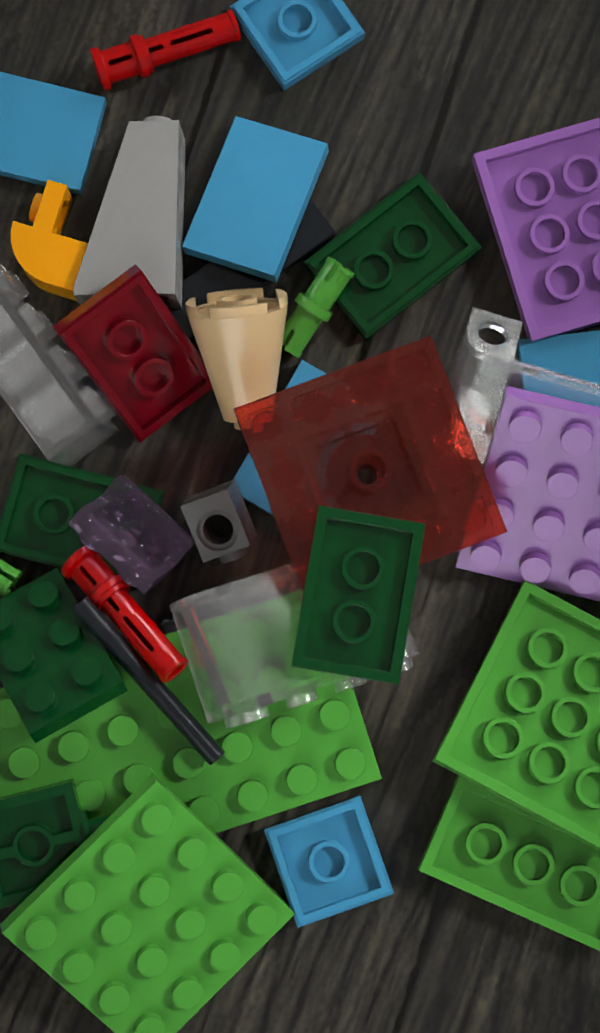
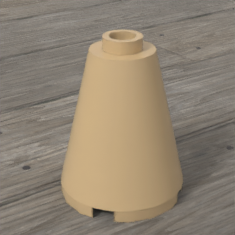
M241 288L207 293V303L196 306L195 297L185 303L186 313L223 420L234 423V428L237 430L261 428L264 426V420L273 416L288 308L287 292L281 289H275L276 298H264L263 288Z

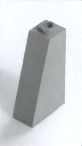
M149 116L143 121H129L74 284V296L80 305L136 264L168 309H182L185 137L179 120H171L164 116Z

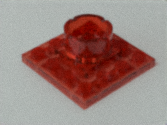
M431 336L234 408L236 419L302 593L304 592L319 505L426 524L419 566L507 532ZM362 469L371 470L375 474L376 481L372 484H364L358 477V471Z

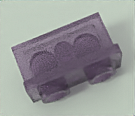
M124 474L116 477L102 496L80 508L68 523L79 534L81 541L86 547L100 553L117 569L118 575L123 581L133 587H137L143 594L165 579L195 544L193 537Z

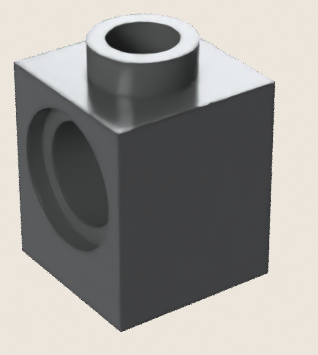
M235 479L188 496L180 507L203 563L218 558L220 564H224L248 554L247 547L251 546L257 536V532ZM223 515L227 517L233 525V533L230 535L217 534L210 526V516Z

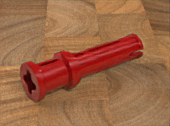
M232 9L225 13L183 25L144 39L143 35L133 34L129 36L128 42L104 50H100L98 47L89 50L99 82L105 92L111 90L112 84L138 75L143 79L151 77L150 74L154 73V67L233 41H240L241 34Z
M90 543L77 550L64 563L61 568V574L67 580H74L101 613H106L128 639L129 643L156 672L162 683H167L177 677L187 667L189 661L181 655L158 628L156 623L151 620L129 594V581L122 574L116 575L101 558L102 550L96 543Z

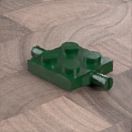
M74 779L0 797V909L21 904L112 815L108 814L89 819L80 806Z

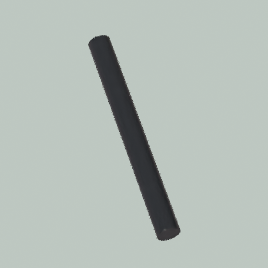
M85 597L72 609V612L209 765L217 761L225 752L165 683H162L157 674L88 597Z

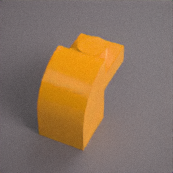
M47 180L43 194L37 192L30 207L29 221L34 222L33 226L13 221L11 227L12 249L24 272L36 286L51 294L77 301L74 296V284L88 243L62 236L73 198L67 185Z

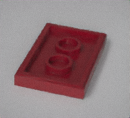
M136 264L52 326L140 443L212 389L201 355Z

